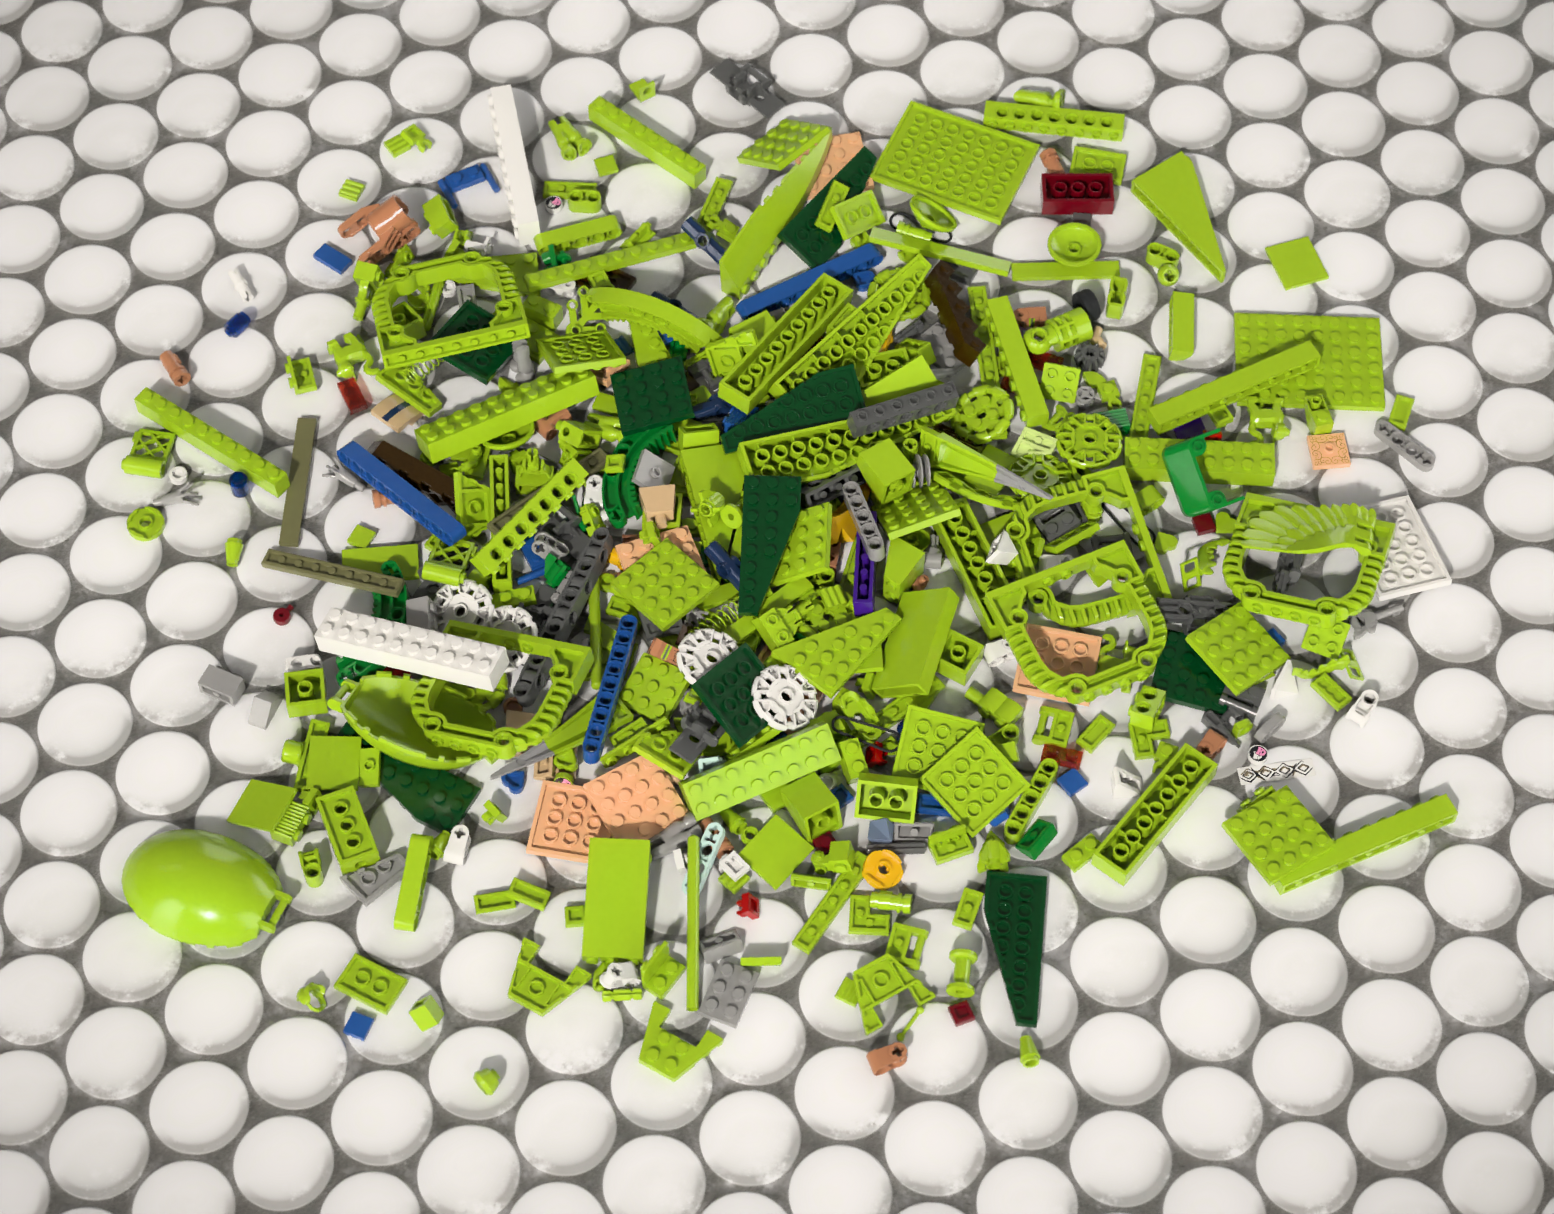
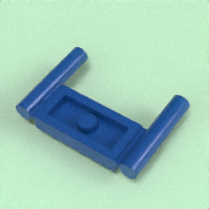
M482 163L480 166L476 164L447 175L445 180L440 179L437 182L452 209H456L458 204L451 193L471 187L485 180L488 181L494 193L500 191L498 184L485 163Z
M535 534L531 538L527 536L524 539L526 543L520 548L532 572L515 578L517 585L544 575L545 560L536 555L531 549Z

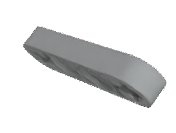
M1380 420L1376 423L1374 428L1376 437L1422 472H1429L1433 469L1435 458L1390 422ZM1400 438L1402 443H1395L1392 439ZM1407 449H1414L1416 454H1409Z

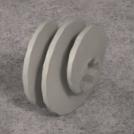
M915 454L912 466L916 471L912 488H915L916 477H918L920 488L923 486L924 477H926L927 485L930 486L931 467L927 454H923L921 457L919 454Z

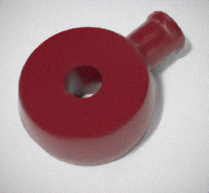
M289 604L287 608L276 609L273 613L274 622L280 626L287 625L291 620L290 612L294 607Z

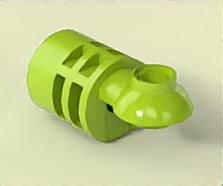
M1077 307L1064 314L1047 319L1042 327L1028 329L1023 335V341L1027 351L1033 354H1044L1049 351L1051 346H1054L1053 349L1056 352H1061L1064 349L1092 339L1093 328L1087 313L1081 307ZM1034 337H1039L1042 341H1038Z

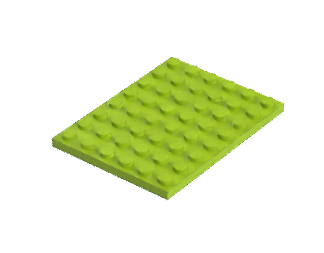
M910 101L873 168L870 178L883 185L915 196L927 197L940 205L1001 225L1040 149V145Z
M1234 313L1235 370L1245 368L1251 363H1257L1267 356H1273L1284 349H1290L1298 343H1304L1308 340L1312 342L1321 355L1319 367L1251 395L1257 396L1258 402L1255 403L1256 405L1263 402L1264 407H1272L1274 399L1277 397L1284 398L1282 408L1305 409V396L1322 393L1328 410L1384 412L1385 396L1379 318ZM1248 397L1237 401L1236 406H1247Z

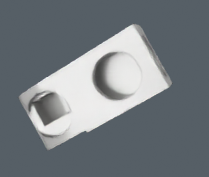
M571 281L542 289V295L572 299L576 295V283Z
M306 654L285 658L286 672L323 668L319 654Z

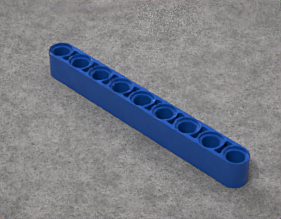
M868 243L742 300L735 309L742 320L745 321L765 310L771 312L781 307L785 308L794 304L823 273L842 282L851 278L852 273L869 270L879 265L883 261V255L874 243Z
M351 441L337 450V456L344 465L448 546L454 545L467 535L464 526L355 441Z
M627 614L621 617L583 741V759L588 764H595L601 759L637 637V618L633 615Z

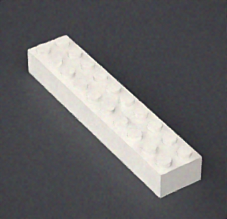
M511 84L491 87V95H488L490 116L494 119L492 120L493 130L497 132L494 135L498 146V156L500 159H503L500 160L501 171L504 173L503 181L506 186L505 190L509 211L511 212L512 226L516 228L514 229L515 239H519L520 246L535 244L533 239L540 233L539 219Z
M334 607L330 608L314 635L319 651L494 692L510 663L506 647Z

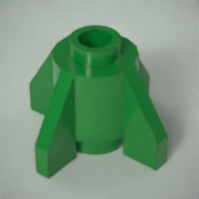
M548 553L545 558L544 577L547 579L546 583L555 588L560 585L564 578L566 579V575L571 567L560 559L555 562L557 557Z

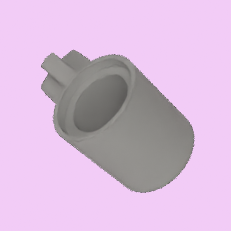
M932 534L929 535V546L923 551L925 552L924 568L941 569L942 552L938 549L939 536Z

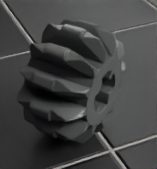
M1091 342L1088 345L1082 343L1081 347H1077L1074 355L1076 367H1081L1082 372L1084 370H1094L1097 372L1104 365L1105 353H1103V348H1098V343L1092 345Z

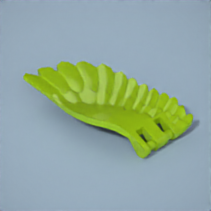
M1353 502L1351 505L1343 503L1341 507L1332 504L1331 508L1324 504H1321L1320 508L1313 505H1307L1304 508L1296 504L1291 508L1283 505L1274 506L1273 511H1260L1258 518L1249 520L1250 529L1243 532L1242 536L1246 540L1241 542V547L1293 554H1313L1338 548H1353L1361 555L1369 556L1372 552L1371 546L1376 525V512L1373 508H1370L1368 511L1363 505L1359 507Z

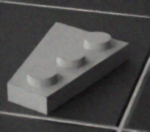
M400 853L376 862L373 866L358 869L356 873L348 876L343 875L340 877V881L367 907L402 879L406 859Z

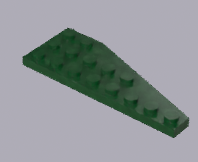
M865 146L777 235L811 269L826 263L842 244L843 238L836 222L830 233L815 226L814 223L834 180L850 188L845 201L862 194L877 160V157Z
M850 364L815 374L790 392H787L759 412L750 416L747 420L721 435L720 440L724 454L728 455L737 452L740 442L847 420L851 411L865 408L854 365Z
M744 475L738 616L759 615L766 598V593L781 562L795 523L800 516L801 476Z
M348 722L345 723L337 735L361 737ZM362 738L361 748H374ZM381 752L380 785L411 814L415 821L438 833L446 830L451 834L452 829L461 823L481 793V788L445 770L417 767Z
M987 871L983 911L1016 1026L1036 1028L1047 876Z

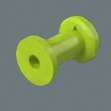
M744 490L740 494V501L736 504H725V508L720 511L722 521L732 529L742 526Z
M969 949L951 950L949 959L955 963L953 982L946 986V993L956 998L972 997L975 994V988L969 984L971 965L977 962L978 954Z

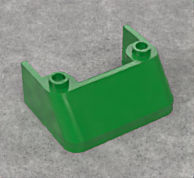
M1220 428L1169 445L1162 451V459L1180 509L1186 517L1205 514L1245 499L1244 496H1239L1226 500L1225 495L1219 490L1208 492L1196 457L1206 451L1204 438L1221 432Z

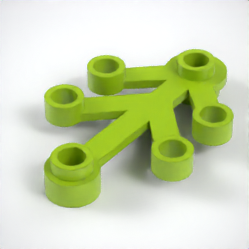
M604 283L601 286L615 288L611 283ZM581 286L577 290V294L580 296L582 314L578 321L576 316L578 302L571 299L566 304L570 324L567 325L565 330L566 335L574 334L572 332L573 328H577L578 333L598 331V326H602L603 330L606 329L603 323H598L595 326H584L587 321L604 320L601 318L603 312L594 313L598 309L594 304H591L588 308L586 295L589 288L587 286ZM581 289H585V290H586V294H585V295L581 294V292H580ZM573 302L575 304V308H571L569 306V303Z

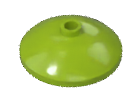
M916 195L911 198L909 202L911 211L923 228L943 233L955 230L957 227L956 220L943 206L924 196Z
M1066 223L1058 226L1049 235L1047 244L1048 251L1053 259L1071 267L1084 266L1093 262L1099 256L1102 245L1099 234L1090 226L1082 223Z
M534 423L522 426L482 444L496 451L516 449L531 439L535 432Z

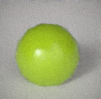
M1164 264L1157 272L1159 283L1167 287L1176 284L1180 277L1179 270L1173 264Z

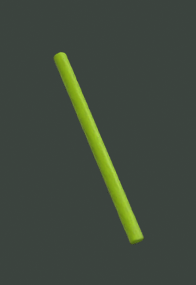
M598 578L589 596L590 647L594 656V662L591 666V687L595 690H599L603 678L600 580Z
M690 835L687 839V1011L699 1010L700 839L697 835Z

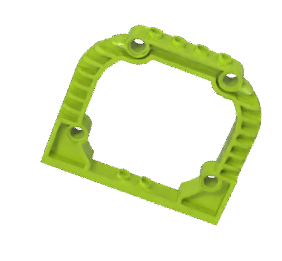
M469 251L398 267L393 270L392 276L384 281V285L377 288L372 298V313L385 370L531 337L522 300L511 269L499 260H492L491 257L481 256L477 251ZM464 277L469 280L486 278L495 283L499 289L501 301L496 303V316L489 322L490 327L417 343L416 338L406 335L402 325L394 324L392 306L395 301L401 296L413 293L420 286Z
M1125 465L1083 475L1079 480L1042 489L1054 497L1051 500L1030 493L1019 503L1014 512L1012 522L1006 526L1005 531L1018 551V554L1009 562L1010 566L1015 568L1016 573L1014 575L1017 581L1036 573L1027 548L1030 536L1029 522L1034 516L1050 509L1086 501L1087 504L1093 507L1105 502L1118 509L1127 508L1133 522L1132 531L1139 539V550L1144 553L1149 567L1144 573V582L1155 602L1157 597L1172 598ZM1096 492L1099 496H1093L1091 493ZM1015 531L1019 535L1014 536L1010 532ZM1043 586L1027 592L1025 599L1031 612L1036 614L1042 613L1048 620L1050 619L1061 626L1072 628L1087 627L1127 616V618L1137 616L1125 593L1086 604L1068 605L1056 601L1051 589ZM1040 599L1042 603H1035L1033 600Z
M1247 492L1222 566L1226 585L1232 590L1233 595L1241 600V606L1246 611L1312 626L1331 628L1335 625L1336 621L1346 620L1348 616H1355L1368 607L1374 597L1382 570L1385 567L1395 536L1396 523L1376 519L1371 555L1363 556L1358 552V561L1362 566L1357 582L1349 593L1339 599L1321 597L1315 601L1267 591L1261 582L1247 579L1243 567L1250 549L1241 547V542L1246 540L1242 536L1243 532L1250 529L1249 520L1258 518L1260 511H1273L1274 506L1283 505L1291 508L1296 504L1306 508L1307 505Z
M1124 539L985 593L984 604L1003 640L1006 639L1023 674L1029 682L1044 693L1053 694L1055 697H1066L1068 702L1072 704H1080L1085 701L1088 703L1100 695H1109L1120 687L1121 689L1126 688L1135 681L1141 682L1146 680L1153 674L1157 659L1161 655L1167 641V625L1164 616L1146 586L1144 575ZM1091 568L1095 575L1112 581L1111 586L1114 591L1126 594L1145 629L1147 644L1137 648L1132 654L1130 661L1087 677L1080 673H1073L1062 677L1049 670L1041 660L1026 631L1028 614L1022 609L1027 592L1043 586H1051L1058 580L1069 579L1072 575ZM1015 619H1019V620H1021L1022 622H1019V623H1018V622H1015L1014 620H1015ZM1142 662H1148L1150 665H1144ZM1072 690H1078L1080 693H1074Z
M450 619L443 633L503 646L507 650L550 657L554 665L549 671L552 685L531 721L517 729L501 727L490 732L448 723L443 714L432 711L446 680L425 675L419 680L418 686L413 691L411 711L418 726L423 730L426 741L437 747L451 748L456 751L461 750L471 754H480L490 758L511 759L517 752L526 751L528 749L527 746L540 744L542 739L548 738L552 731L556 729L559 720H561L564 711L567 709L568 703L572 699V695H577L594 662L592 649L587 646Z

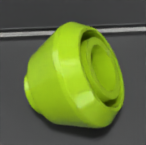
M485 1068L474 1072L473 1079L485 1095H493L499 1085L498 1080L500 1077L494 1069L489 1070Z

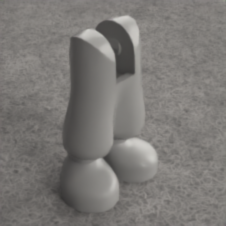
M526 339L513 341V359L510 361V369L518 373L515 380L519 385L531 382L535 379V370L530 358V349L527 346Z
M690 811L685 813L683 820L673 822L662 832L648 839L651 841V849H653L651 855L654 860L673 853V850L686 849L687 839L690 835H697L701 841L703 832Z

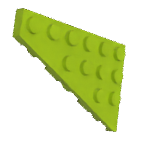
M886 607L774 649L771 652V657L783 665L795 667L796 674L800 672L808 680V683L832 699L901 623L902 618Z

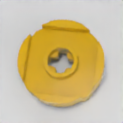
M890 850L873 851L863 863L862 876L872 887L887 891L896 886L903 876L902 862ZM884 865L886 867L885 871L888 873H880L878 866L882 867Z

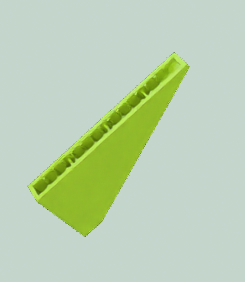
M1180 151L1133 179L1131 192L1222 283L1224 282L1226 269L1195 168L1190 157Z
M919 354L862 389L861 392L865 406L868 407L940 384L924 357Z
M722 444L680 450L678 462L691 507L701 503L698 492L702 489L721 493L726 500V504H736L740 501L745 474L742 471L737 452L725 455ZM700 511L693 512L704 550L713 541H718L728 552L733 529L722 521L721 516H719L715 526L709 527L708 517L703 516ZM706 555L711 575L720 583L721 577L716 570V565Z

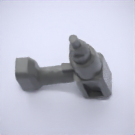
M708 358L705 360L701 359L687 367V372L694 379L703 375L712 391L719 388V382L723 377H712V369Z
M1229 706L1226 712L1218 717L1212 710L1206 711L1201 722L1208 729L1211 728L1227 738L1230 744L1240 748L1241 746L1237 743L1236 738L1226 726L1229 725L1227 720L1231 716L1235 720H1241L1244 717V712Z

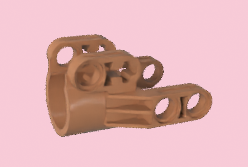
M392 195L381 205L378 203L359 209L338 227V232L342 238L353 237L369 224L380 240L363 252L358 260L377 264L390 254L393 249H400L420 234L421 229L418 226V222L407 215L409 212L408 206L399 197Z

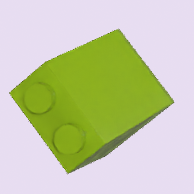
M765 310L730 327L729 336L754 328L759 341L777 322L776 318ZM741 346L744 356L753 346Z
M890 437L880 440L874 446L864 448L859 452L857 466L880 507L911 491L916 469Z
M899 537L890 540L883 584V596L888 601L895 602L898 605L902 593L909 592L917 577L924 573L925 552Z
M815 771L780 789L784 805L808 843L811 844L813 839L828 831L832 833L843 827L839 801Z

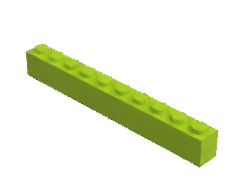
M1310 340L1304 343L1300 342L1290 349H1284L1280 353L1267 356L1257 363H1251L1247 367L1234 370L1231 374L1224 377L1220 376L1212 382L1200 385L1198 388L1187 390L1179 396L1171 397L1165 402L1152 405L1148 408L1147 420L1157 435H1160L1207 415L1208 411L1223 404L1228 406L1315 369L1320 365L1321 355Z
M145 387L134 398L139 413L168 431L176 433V436L277 498L290 486L287 472L148 387Z
M1447 794L1435 795L1427 802L1416 803L1408 810H1399L1391 817H1382L1372 825L1366 824L1355 832L1349 831L1345 833L1341 838L1336 840L1333 838L1335 848L1276 882L1274 886L1280 895L1454 823L1458 811Z

